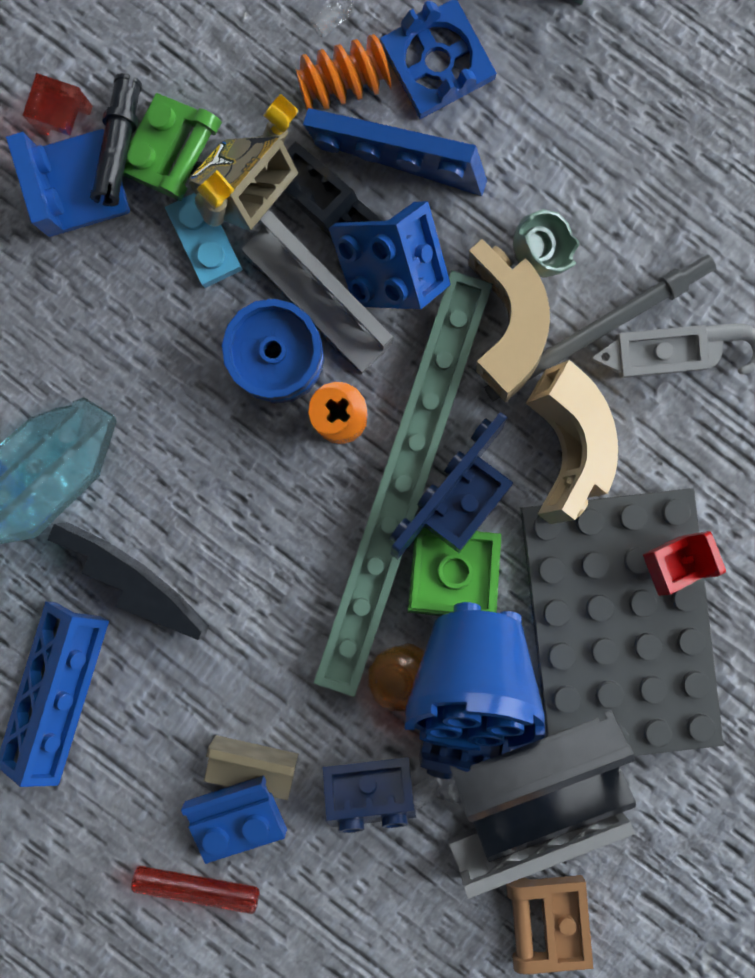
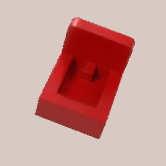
M710 531L679 536L642 554L658 596L671 595L702 578L718 577L726 573L719 549Z

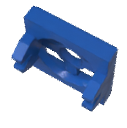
M428 0L424 3L421 12L416 14L414 9L409 10L401 21V27L380 38L385 55L419 119L430 115L496 78L497 73L458 0H450L439 7L436 3ZM432 27L448 28L459 34L462 39L450 46L444 43H437L429 29ZM416 36L424 51L421 54V61L407 68L406 52L412 39ZM436 50L446 53L450 60L448 68L441 72L430 70L425 62L427 55ZM469 53V69L461 70L459 77L456 79L452 73L454 61ZM427 76L434 80H440L441 85L437 89H428L416 81Z

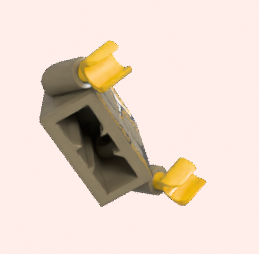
M282 94L276 97L263 115L269 120L263 135L251 138L226 139L220 142L204 162H196L189 176V184L196 194V207L208 225L217 227L223 221H226L246 230H252L297 176L298 171L284 146V141L288 134L289 123L297 115L298 109Z

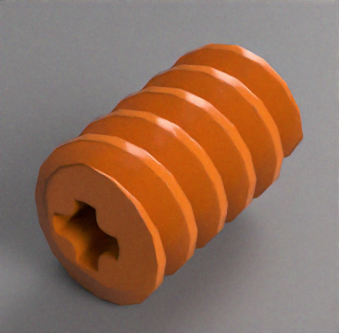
M375 34L367 37L366 50L359 40L355 39L350 44V55L346 53L341 44L334 46L333 60L329 58L324 49H320L317 51L316 65L312 63L307 54H303L300 56V69L297 70L295 68L306 111L308 108L313 109L314 99H318L325 110L329 109L330 94H334L341 105L346 104L348 89H351L356 98L360 100L362 99L363 85L365 84L369 86L374 95L379 94L380 80L382 79L385 80L391 89V78L386 55Z
M335 381L324 384L315 391L309 403L308 414L311 424L324 439L331 443L346 444L353 442L362 435L367 425L368 413L365 399L357 388L348 383ZM347 406L346 412L349 419L345 423L340 419L331 423L333 420V416L330 413L331 409L336 407L341 410Z

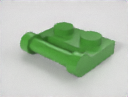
M156 93L129 145L123 175L176 200L182 201L188 189L185 183L210 135H216L222 124L221 120L205 109L199 108L197 110ZM192 127H194L170 175L168 176V173L174 161L176 160L189 132L191 131Z

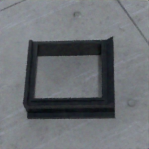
M612 710L605 712L604 721L600 722L599 718L474 764L470 766L471 770L468 772L450 766L466 816L470 823L474 822L488 862L636 807V801L620 769V766L634 761V753L631 746L628 745Z

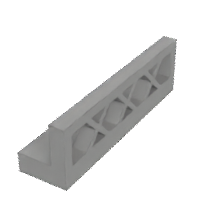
M268 209L259 220L262 229L241 248L242 252L293 304L310 316L315 327L363 374L392 345L393 336Z
M622 812L492 862H488L476 828L450 837L448 841L461 874L464 890L469 899L632 836L635 832L631 822Z

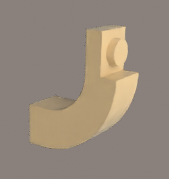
M481 239L469 250V266L483 281L493 284L491 289L498 295L507 309L509 326L503 337L477 360L476 372L506 403L527 383L539 364L549 332L550 308L545 287L532 264L525 258L512 270L510 268L512 263L505 252L498 246L491 248Z
M567 360L544 371L526 402L529 407L553 427L562 448V466L559 476L538 512V515L549 524L574 521L585 511L588 505L587 498L608 494L615 477L618 461L616 427L604 396L594 382L570 360Z

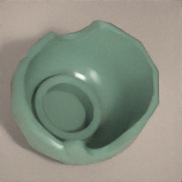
M541 209L527 215L520 221L513 237V249L518 263L526 258L542 278L561 274L576 264V261L572 259L579 246V241L572 235L569 223L558 212Z

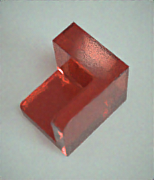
M36 73L22 116L39 134L48 136L50 130H54L70 136L78 112L90 115L93 106L79 87Z

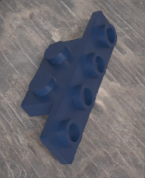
M500 412L492 422L487 418L482 421L471 436V440L475 444L466 455L459 451L452 458L444 470L449 476L439 488L432 484L417 503L422 509L412 522L404 518L396 527L389 539L394 542L391 547V555L397 560L424 527L456 552L460 553L510 490L513 482L480 458L502 431L508 418L506 415Z

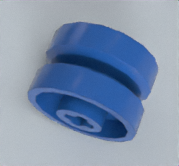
M278 299L255 301L239 310L226 327L222 342L224 365L234 382L256 399L274 404L292 402L307 394L319 380L324 364L322 340L310 316L295 304ZM278 345L281 349V354L274 359L268 358L271 355V347Z

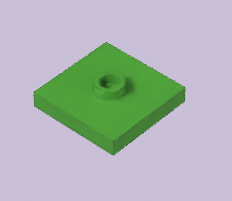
M424 527L414 539L407 613L442 616L454 612V605L461 602L476 603L481 606V611L497 613L502 534L476 531L461 552L458 553Z

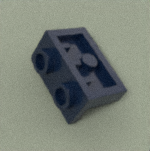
M409 757L323 767L326 821L331 827H338L339 833L360 832L364 830V824L381 822L382 828L404 827L408 825L407 819L416 818Z

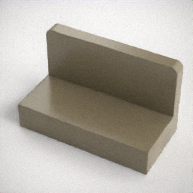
M216 735L207 749L206 757L209 760L204 782L229 787L264 775L266 787L273 797L288 800L299 754Z

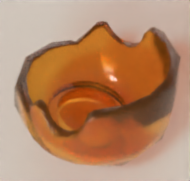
M406 643L387 648L376 656L368 668V688L374 700L380 706L388 708L390 711H406V705L425 652L414 644Z

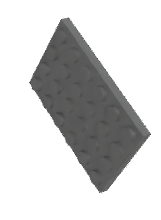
M694 488L588 500L585 511L577 519L549 524L538 515L542 505L520 507L546 737L599 718L600 722L604 721L605 712L612 710L628 745L632 748L634 756L724 746L705 578L671 595L658 596L642 555L679 536L699 533Z

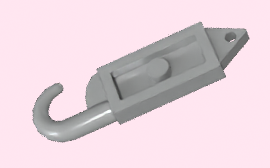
M733 323L619 333L615 336L616 340L591 358V361L619 373V378L703 371L716 366L720 361L723 352V342L744 340L751 345L753 356L747 364L738 368V373L743 375L755 370V328L747 324ZM602 354L607 356V361L602 360Z

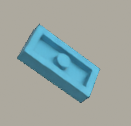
M193 193L184 197L182 201L178 200L166 206L165 209L202 286L207 288L243 269L222 225L212 227L204 221L195 204L196 194Z

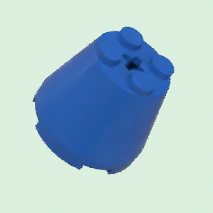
M461 602L454 605V612L447 613L436 619L406 705L405 730H414V728L420 730L419 739L431 744L481 751V746H498L507 741L508 748L514 750L545 738V715L522 626V617L519 613L512 611L498 613L481 611V606L476 603Z

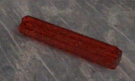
M144 866L137 867L131 883V891L137 894L247 914L255 913L260 896L259 888L255 886Z

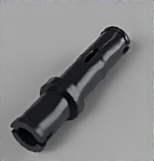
M124 73L117 74L114 77L110 107H107L103 113L102 122L105 125V131L94 184L90 192V198L96 203L100 202L101 195H105L102 204L104 206H116L119 204V193L131 134L137 129L139 121L135 114L142 83L138 78L134 77L132 86L129 87L130 75Z

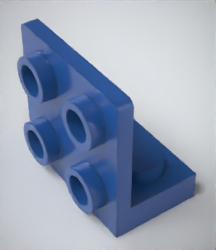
M104 129L45 146H37L24 132L6 136L30 221L48 237L130 213L123 183H121L119 204L116 206L102 205L105 195H101L99 203L94 202L90 198Z
M428 201L413 202L388 221L341 222L329 227L349 292L364 307L422 309L451 285Z

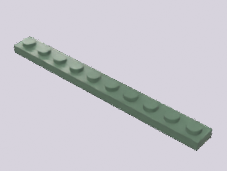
M451 270L449 276L451 285L444 291L314 680V684L352 697L356 695L402 558L401 555L397 560L391 555V547L394 542L389 538L404 518L412 522L416 516L419 507L417 503L423 495L493 285L492 283Z

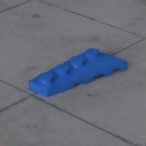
M308 108L303 126L314 140V144L322 150L331 153L342 151L366 161L376 162L472 194L483 195L487 178L476 145Z

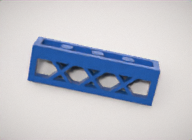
M45 601L0 748V770L19 787L59 786L109 621L97 615L74 613L56 602ZM58 618L60 619V623L56 636L54 638L53 630L56 624V620ZM43 663H44V664H45V672H44V676H43V679H42L41 669H42V666H43ZM32 704V715L29 721L28 712L30 705ZM19 745L20 754L16 763L14 757Z

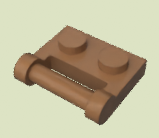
M583 875L531 880L521 878L506 884L507 897L512 899L516 952L513 953L512 958L515 972L519 974H540L594 969L587 888ZM541 899L545 952L533 951L529 900Z

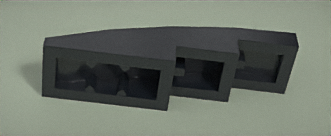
M295 141L287 149L298 174L283 192L331 239L329 227L335 223L383 221L358 200L352 188Z
M68 522L53 525L48 541L88 557L82 574L123 590L116 607L196 640H199L206 634L209 625L179 593L145 565L108 541Z

